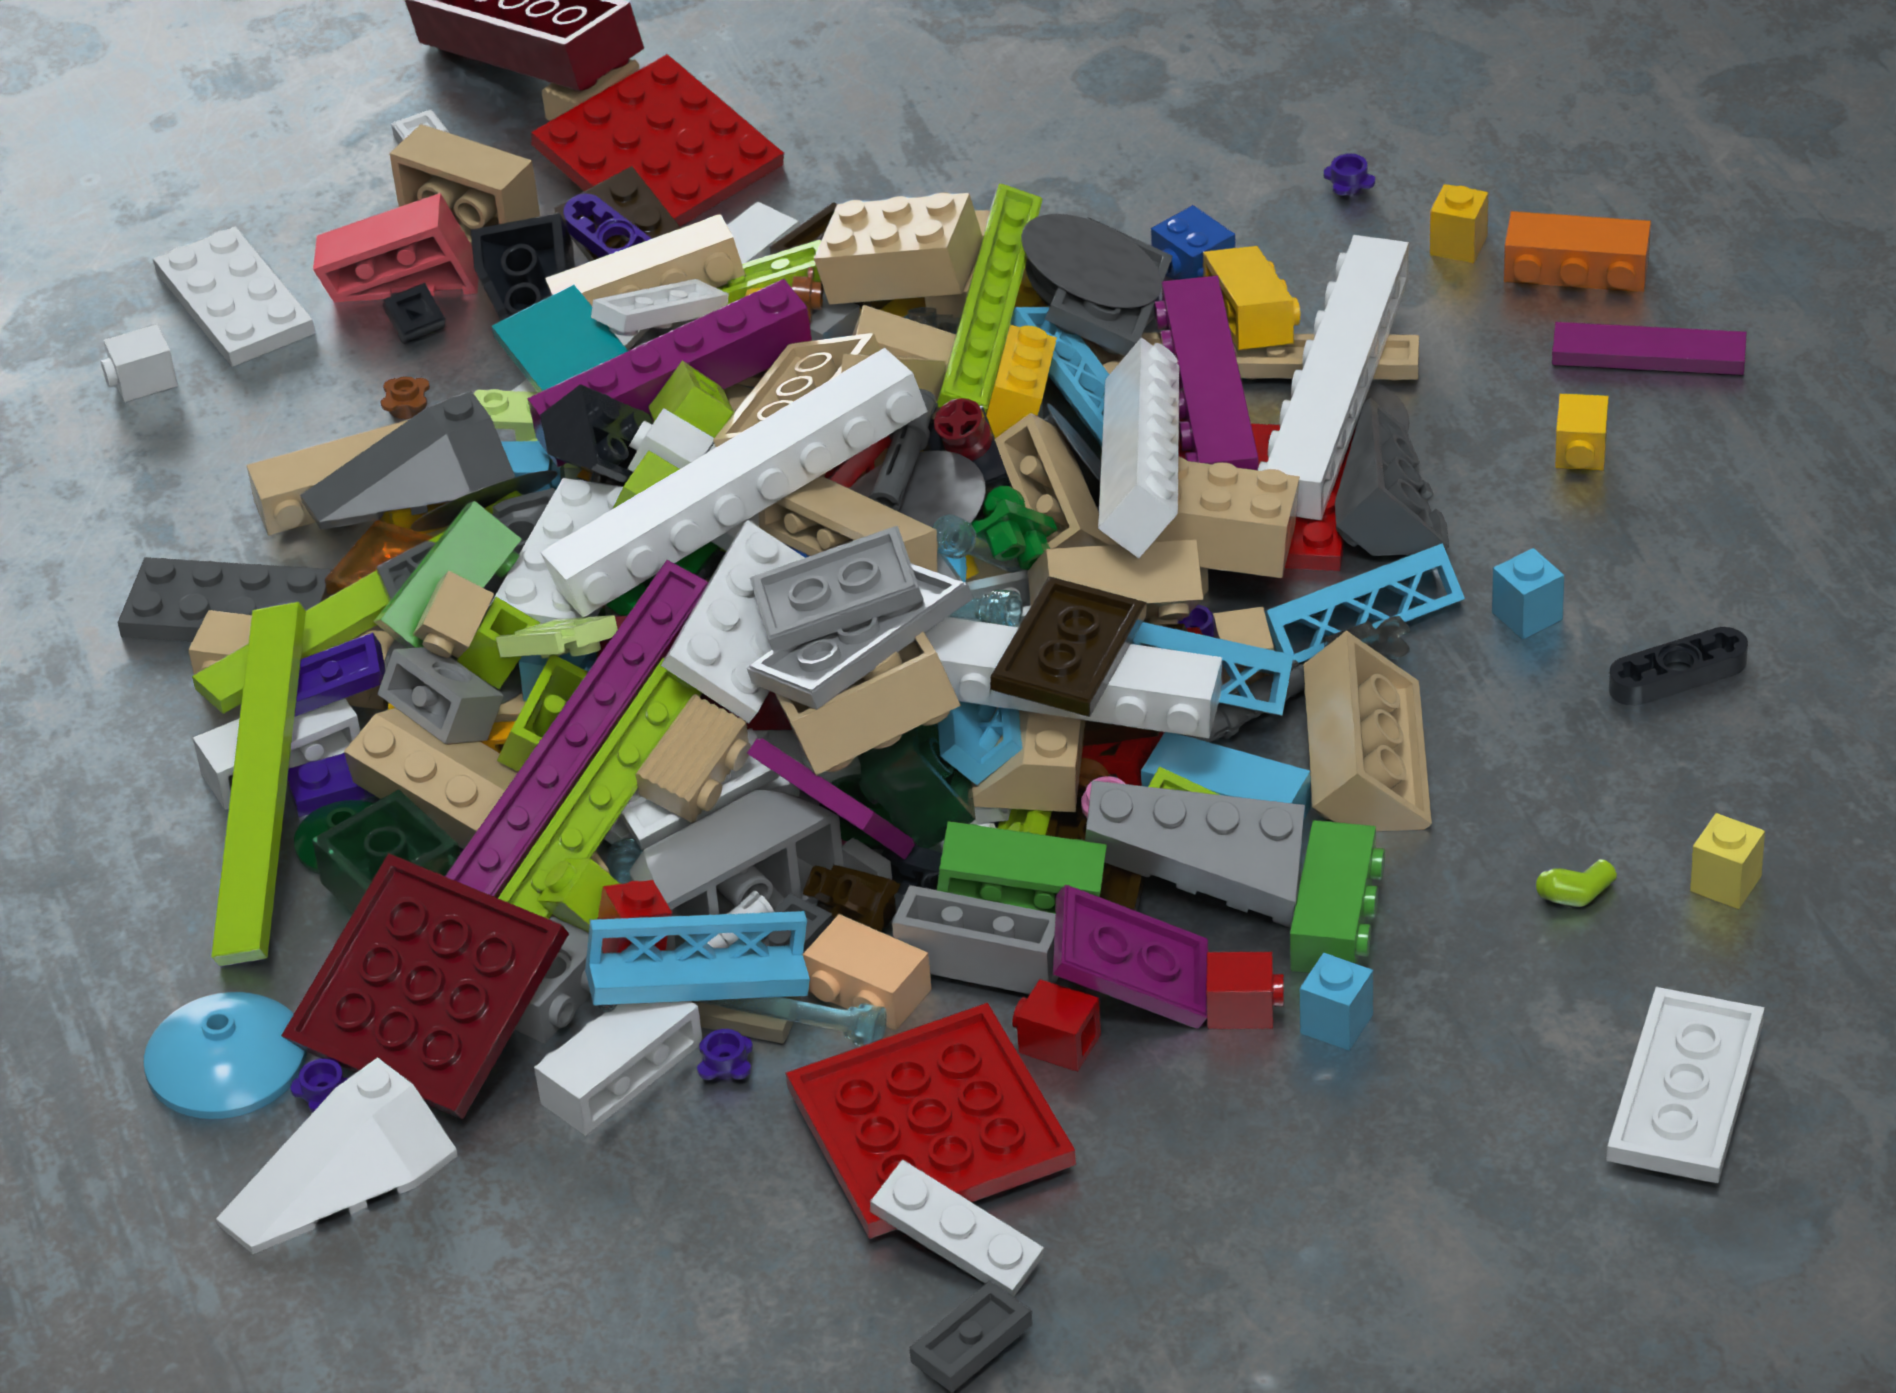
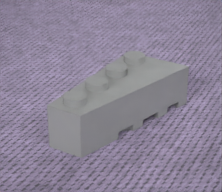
M1092 780L1085 841L1107 844L1105 863L1148 878L1151 874L1177 883L1176 888L1193 894H1196L1197 891L1227 901V906L1247 912L1248 909L1273 917L1272 922L1290 928L1296 904L1305 805Z

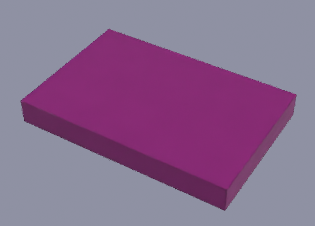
M756 738L748 750L747 754L903 859L907 858L915 846L914 840L819 775L816 776L813 771L763 738Z
M1065 884L1056 895L1053 975L1199 1029L1207 1019L1208 939Z

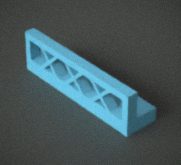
M1014 307L1011 318L1014 326H1035L1044 330L1047 335L1057 337L1048 376L1102 447L1105 379L1110 374L1080 335L1065 333L1057 328L1055 324L1044 319L1049 307Z
M1442 543L1264 612L1277 651L1294 655L1293 660L1298 661L1299 664L1311 659L1344 633L1328 625L1332 612L1337 607L1344 605L1360 613L1354 630L1350 633L1361 640L1460 602L1465 597ZM1437 569L1447 595L1433 600L1416 592V588L1423 574ZM1410 580L1408 587L1400 584L1402 582ZM1387 588L1404 596L1397 615L1391 617L1372 608L1377 593ZM1366 597L1364 604L1356 601L1358 599ZM1412 600L1421 604L1408 610ZM1323 613L1320 621L1312 618L1316 615ZM1368 617L1378 621L1365 626ZM1300 622L1315 629L1316 631L1309 648L1294 654L1284 628ZM1324 634L1334 638L1321 643Z
M1000 620L998 623H996V624H998V625L1008 626V625H1007L1005 622H1003L1002 620ZM959 701L961 706L951 710L944 720L938 722L940 756L975 785H978L1022 750L1019 710L1001 707L997 709L995 706ZM1003 736V741L996 745L999 738Z
M1145 622L1141 624L1131 644L1222 657V665L1231 680L1221 686L1219 703L1273 715H1283L1294 655ZM1236 667L1244 668V670L1239 673ZM1256 672L1274 674L1269 702L1255 699L1245 683V680ZM1237 688L1241 696L1228 693Z
M805 912L590 920L585 972L593 1005L808 996L810 977L803 957L807 927ZM791 930L789 945L766 946L761 942L772 931ZM719 933H734L739 937L728 948H713L708 944ZM666 935H680L686 940L675 950L660 951L654 946ZM626 937L632 942L631 945L620 953H601L603 938Z

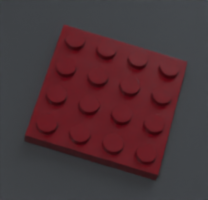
M388 853L281 1036L302 1050L322 1059L334 1060L342 1068L357 1073L378 1057L411 1082L427 1105L463 1120L569 933L562 924Z

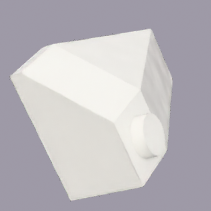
M377 1057L331 1092L216 1218L217 1225L249 1252L255 1254L314 1230L319 1219L348 1208L350 1214L368 1208L366 1200L392 1189H396L398 1194H402L418 1187L458 1157L457 1149L415 1086Z

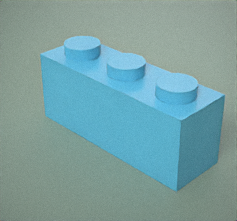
M1165 732L1141 770V784L1145 787L1149 786L1160 766L1223 796L1305 805L1304 819L1311 809L1310 770L1181 734Z

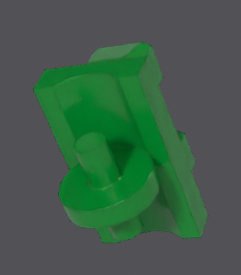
M1009 486L994 488L987 495L983 504L984 519L980 521L973 520L967 527L970 538L989 545L994 559L1004 562L1016 557L1020 568L1027 571L1046 549H1050L1046 538L1058 530L1053 517L1025 507L1022 494Z

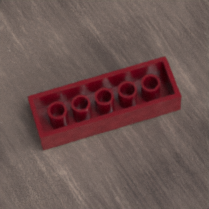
M405 0L419 43L515 71L519 74L538 78L549 83L568 87L575 91H583L593 87L599 78L613 69L627 65L631 57L645 49L631 4L624 0Z

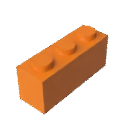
M1511 211L1505 241L1504 282L1644 292L1650 253L1651 221Z

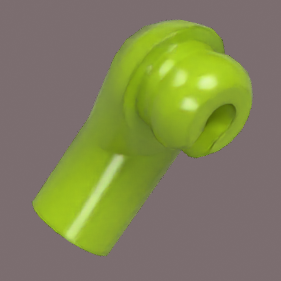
M1603 859L1597 860L1584 873L1554 868L1538 876L1536 890L1539 896L1545 900L1570 907H1583L1588 905L1617 879V873L1614 867Z

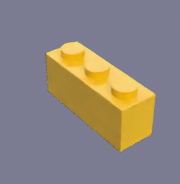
M1249 246L1203 252V277L1218 275L1232 340L1238 350L1293 344L1294 326L1300 324L1299 302L1296 297L1290 295L1285 280L1279 279L1275 273L1273 262L1267 261L1259 247Z
M1010 325L986 412L995 439L1028 414L1033 413L1038 416L1057 337L1047 335L1044 330L1030 325L1021 327Z

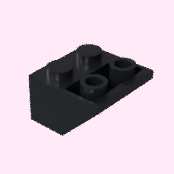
M582 384L578 385L540 414L548 455L621 486L625 485L633 473L628 467L637 451L629 446L644 420L653 425L651 415Z

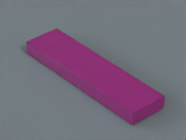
M1555 322L1552 365L1744 375L1747 332Z

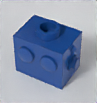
M1194 205L1151 228V246L1173 256L1165 275L1173 280L1203 277V252L1236 248L1235 234Z

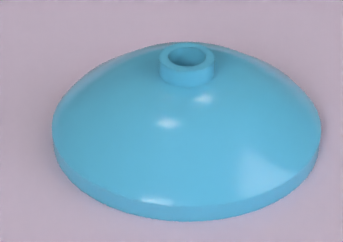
M225 992L208 995L182 1006L156 1028L146 1046L144 1070L150 1089L157 1099L170 1109L196 1118H232L263 1108L278 1099L290 1088L291 1083L299 1077L300 1070L303 1068L306 1060V1051L281 1036L291 1020L293 1012L276 1000L244 992Z

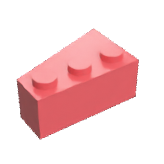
M441 193L317 235L313 270L334 303L383 300L392 296V293H400L423 283L426 284L432 296H435V291L454 289H462L463 295L478 294L479 277L474 269L472 245Z

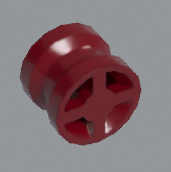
M965 398L951 400L944 404L936 413L934 419L935 430L943 441V446L947 452L962 455L973 461L983 456L991 447L993 441L992 430L985 421L984 414L976 402Z

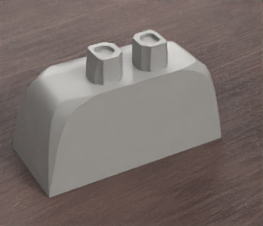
M755 790L644 849L629 870L630 880H653L671 909L672 916L727 914L753 891H757L760 896L762 895L769 902L773 910L789 894L814 904L817 901L803 895V889L812 868L817 865L831 870L833 864L844 867L839 815L795 795L784 792ZM668 935L666 951L675 950L686 940L680 935Z

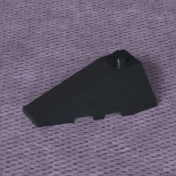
M561 213L471 230L474 269L501 321L550 297L551 294L545 278L575 268L573 241L567 231Z

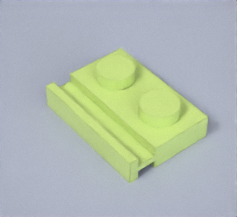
M615 615L555 619L515 631V635L498 636L496 640L500 657L541 655V658H549L550 654L559 656L569 652L573 657L600 651L599 641L612 638L618 628Z

